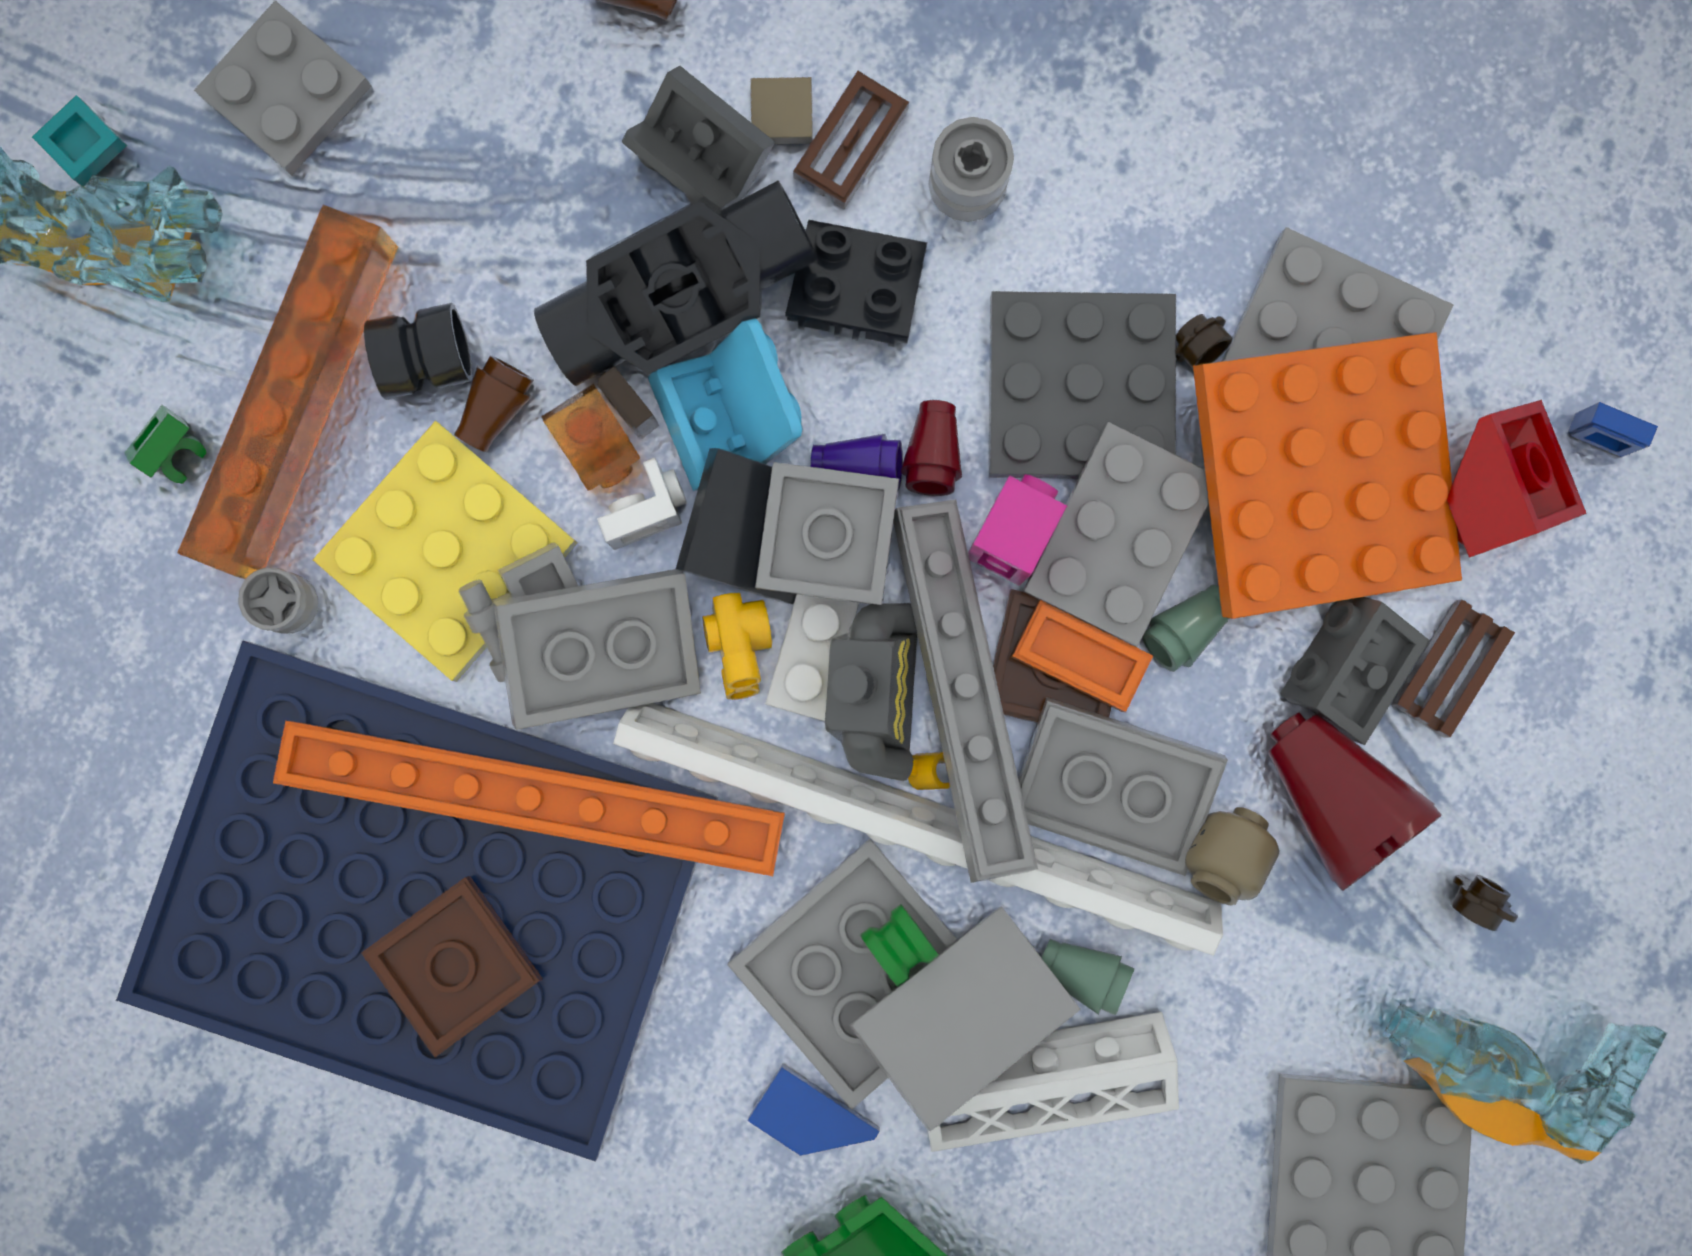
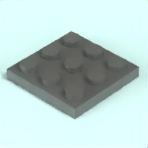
M992 291L990 296L988 478H1008L1009 475L1013 478H1023L1026 474L1036 478L1078 479L1107 422L1176 455V294Z

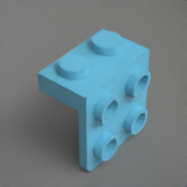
M757 319L741 322L709 355L662 367L651 373L648 377L693 491L698 490L710 448H720L766 465L802 434L800 406L796 398L788 392L777 365L776 347L772 339L764 333Z

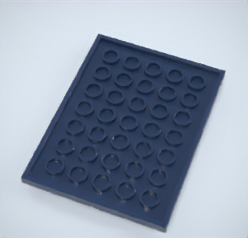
M242 640L116 1001L596 1162L600 1155L697 862L274 784L273 779L285 721H295L718 800V797L253 642ZM470 876L543 979L445 1051L434 1057L361 952L463 878Z

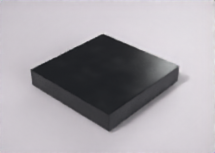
M720 448L709 449L676 565L677 570L775 601L794 604L796 594L755 588L772 473L771 466Z

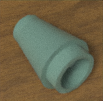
M1211 585L1205 591H1201L1152 617L1149 623L1150 627L1145 631L1142 639L1150 654L1165 669L1175 672L1181 666L1191 667L1228 622L1229 618L1222 617L1219 587Z
M1052 939L1049 940L1042 956L1043 961L1070 996L1098 1015L1101 1009L1114 1015L1117 1014L1135 969L1121 963L1122 956L1064 942L1061 944Z

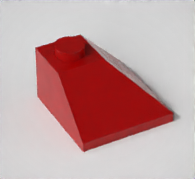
M1542 400L1491 413L1479 418L1447 497V503L1457 526L1458 541L1465 546L1469 558L1587 514Z

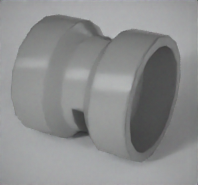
M265 567L254 571L244 580L239 590L238 605L243 617L251 625L262 630L293 634L304 630L313 621L318 611V597L315 588L307 579L279 568ZM289 603H291L289 609L283 612L288 607Z

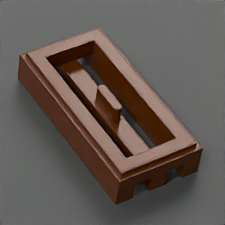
M857 70L793 170V178L803 184L807 182L814 187V191L822 196L828 195L834 199L835 204L845 209L908 111L909 101ZM862 92L871 95L870 100L823 173L821 174L814 170L817 162ZM882 105L889 106L890 109L840 186L834 180Z
M1463 599L1454 602L1391 704L1443 738H1450L1515 634L1505 626L1500 627L1493 623L1494 619L1485 613L1479 614L1471 609L1472 605ZM1464 621L1471 628L1424 704L1420 707L1414 703L1415 698ZM1486 635L1489 637L1488 642L1439 719L1435 716L1436 712L1483 636Z

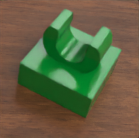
M161 405L125 451V455L129 464L150 478L153 477L160 467L169 480L183 484L187 476L179 468L172 465L173 454L180 449H189L195 455L203 458L207 451L197 438L186 434L189 427L183 418L164 405Z

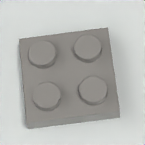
M275 0L194 91L292 176L372 86L365 76Z
M773 462L755 588L882 606L899 479Z

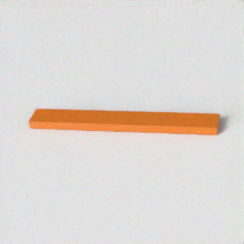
M285 721L273 783L768 876L774 875L785 813L295 721Z

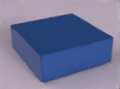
M1598 402L1575 413L1568 433L1574 438L1617 456L1624 457L1649 447L1658 426Z

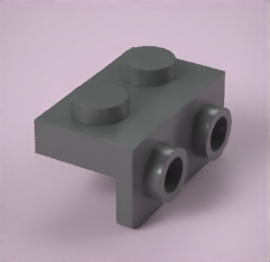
M681 66L667 72L644 121L628 129L622 139V143L634 152L646 167L659 172L685 193L691 203L705 197L722 210L745 198L775 144L774 140Z

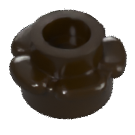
M1199 314L1189 320L1176 334V341L1179 343L1175 351L1176 359L1179 362L1186 361L1192 369L1194 365L1213 363L1226 351L1233 339L1224 328L1225 319L1221 316L1207 319L1204 314Z

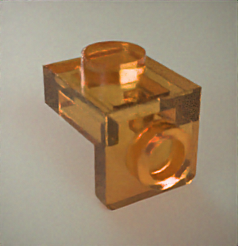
M594 383L541 416L543 422L576 470L587 491L594 489L598 485L605 489L618 484L633 471L631 465L640 459L632 442Z

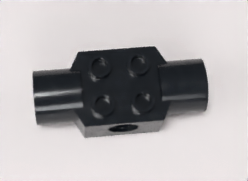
M778 180L723 210L707 198L702 197L595 253L586 260L587 281L534 308V316L542 338L553 359L565 377L574 386H578L626 360L649 375L734 331L741 322L759 318L762 309L763 289L819 261L788 195Z

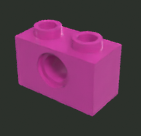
M1025 474L1021 481L1009 475L968 551L969 560L1020 586L1035 569L1067 505L1055 499L1058 491L1048 483Z

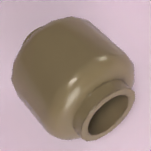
M1236 807L1233 813L1218 811L1208 814L1204 825L1195 837L1185 858L1186 867L1193 876L1190 881L1192 885L1208 898L1230 906L1236 905L1238 900L1256 898L1261 892L1280 852L1276 839L1267 831L1269 827L1267 820L1256 812L1242 807Z

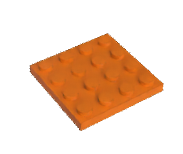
M1437 332L1193 366L1222 617L1234 619L1462 580L1457 526L1447 503V497L1452 486Z

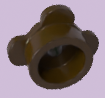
M1460 875L1455 876L1453 882L1460 889L1452 900L1451 905L1461 915L1491 931H1496L1503 919L1513 923L1517 920L1518 915L1511 911L1512 905L1508 902L1511 895L1499 884L1481 875H1476L1473 881Z

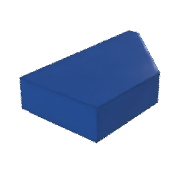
M784 1064L781 1065L748 1117V1122L800 1156L875 1140L880 1132V1127L854 1110H851V1108Z

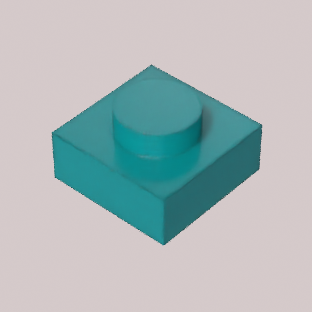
M77 95L32 136L51 158L82 187L128 146Z

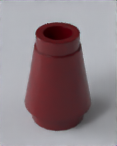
M926 400L919 405V414L916 417L901 467V473L906 476L905 487L911 492L928 496L949 495L955 491V481L962 478L957 419L955 417L956 406L950 402Z

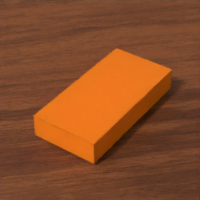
M1040 600L1011 657L1121 712H1126L1153 655Z

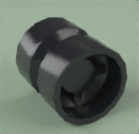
M453 303L419 309L411 324L404 317L395 315L367 320L364 323V341L368 362L377 389L385 400L413 395L416 391H421L425 379L437 389L472 381V363L468 342L460 315Z

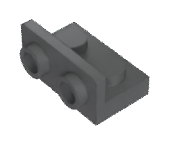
M1366 597L1337 601L1327 612L1322 627L1304 656L1294 665L1291 677L1281 691V696L1293 704L1310 709L1315 714L1320 715L1352 741L1366 745L1430 640L1381 601Z

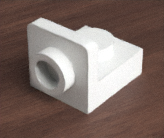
M655 458L644 461L643 464L656 496L646 500L643 493L626 496L608 506L610 514L597 518L606 543L614 550L683 524L676 507L687 504L674 469L662 472Z

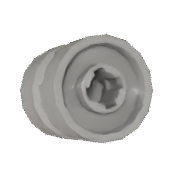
M977 117L956 120L943 129L935 141L928 183L931 198L941 212L952 219L971 222L984 219L996 211L1004 199L1014 161L1011 141L1003 129L988 119Z

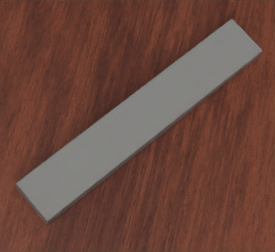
M955 499L896 508L893 523L970 881L974 883L1036 870L1038 866L957 501Z

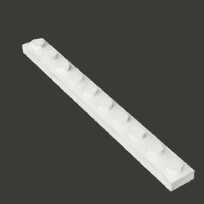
M655 703L628 708L619 722L613 744L630 749L640 759L654 762L664 761L689 770L694 777L706 782L720 781L746 790L759 801L766 803L780 802L807 812L810 817L825 824L839 823L865 832L872 840L885 845L899 844L924 853L930 860L940 865H958L968 869L956 811L953 808ZM1032 836L1031 839L1038 869L989 879L991 882L1003 887L1017 886L1043 895L1049 902L1059 907H1077L1100 915L1116 927L1122 929L1136 928L1162 937L1167 943L1181 950L1190 951L1196 949L1214 956L1223 937L1221 903Z

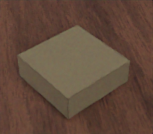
M751 78V123L774 140L775 144H811L813 141L812 78Z

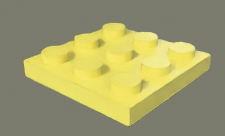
M435 420L315 556L313 561L451 681L457 682L487 648L481 634L472 633L464 617L468 609L458 590L467 583L481 579L490 598H498L508 593L498 572L499 569L553 542L560 547L565 558L578 542Z

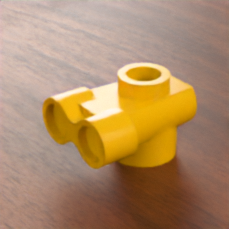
M727 593L713 597V614L702 616L708 652L720 651L723 664L721 674L726 698L737 700L754 696L760 692L758 683L761 682L754 651L772 648L770 624L765 602L762 599L742 603L740 593Z

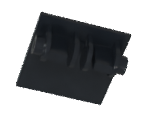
M808 219L806 233L819 261L795 273L785 312L787 321L797 322L798 329L801 330L807 327L829 332L832 325L835 326L834 336L837 337L841 336L842 328L852 329V340H858L860 331L866 332L865 339L888 343V347H894L895 342L907 344L927 242Z

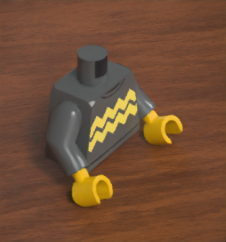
M883 603L882 606L870 604L857 613L849 628V633L832 638L829 652L825 712L826 731L842 743L849 765L860 773L899 781H906L908 779L912 787L917 790L950 788V783L941 782L936 773L937 764L945 763L943 752L916 753L913 756L910 752L917 634H915L917 630L911 603Z

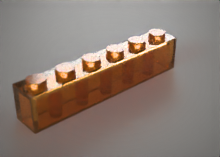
M324 204L322 205L177 554L246 579L254 571L267 566L364 332V323L371 315L397 252V244L382 227Z

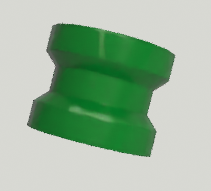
M902 904L891 911L890 920L880 928L869 927L860 934L875 959L897 986L908 980L910 969L919 962L930 963L939 956L936 949Z

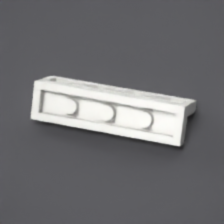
M1162 1012L1055 1030L950 1115L967 1114L972 1116L967 1122L942 1127L939 1124L932 1131H928L931 1152L1178 1110V1063ZM1161 1080L1162 1089L1139 1093L1131 1091L1138 1084ZM1089 1092L1097 1094L1087 1102L1076 1104L1069 1102L1070 1099L1078 1094ZM1025 1103L1034 1105L1028 1112L1018 1114L1006 1112L1014 1105Z

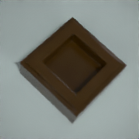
M615 366L597 379L599 382L597 385L604 396L637 437L641 436L644 438L659 426L652 412Z

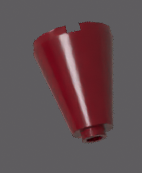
M1298 712L1270 734L1277 744L1269 750L1268 754L1332 882H1335L1342 891L1354 884L1442 816L1431 800L1318 714L1306 720Z

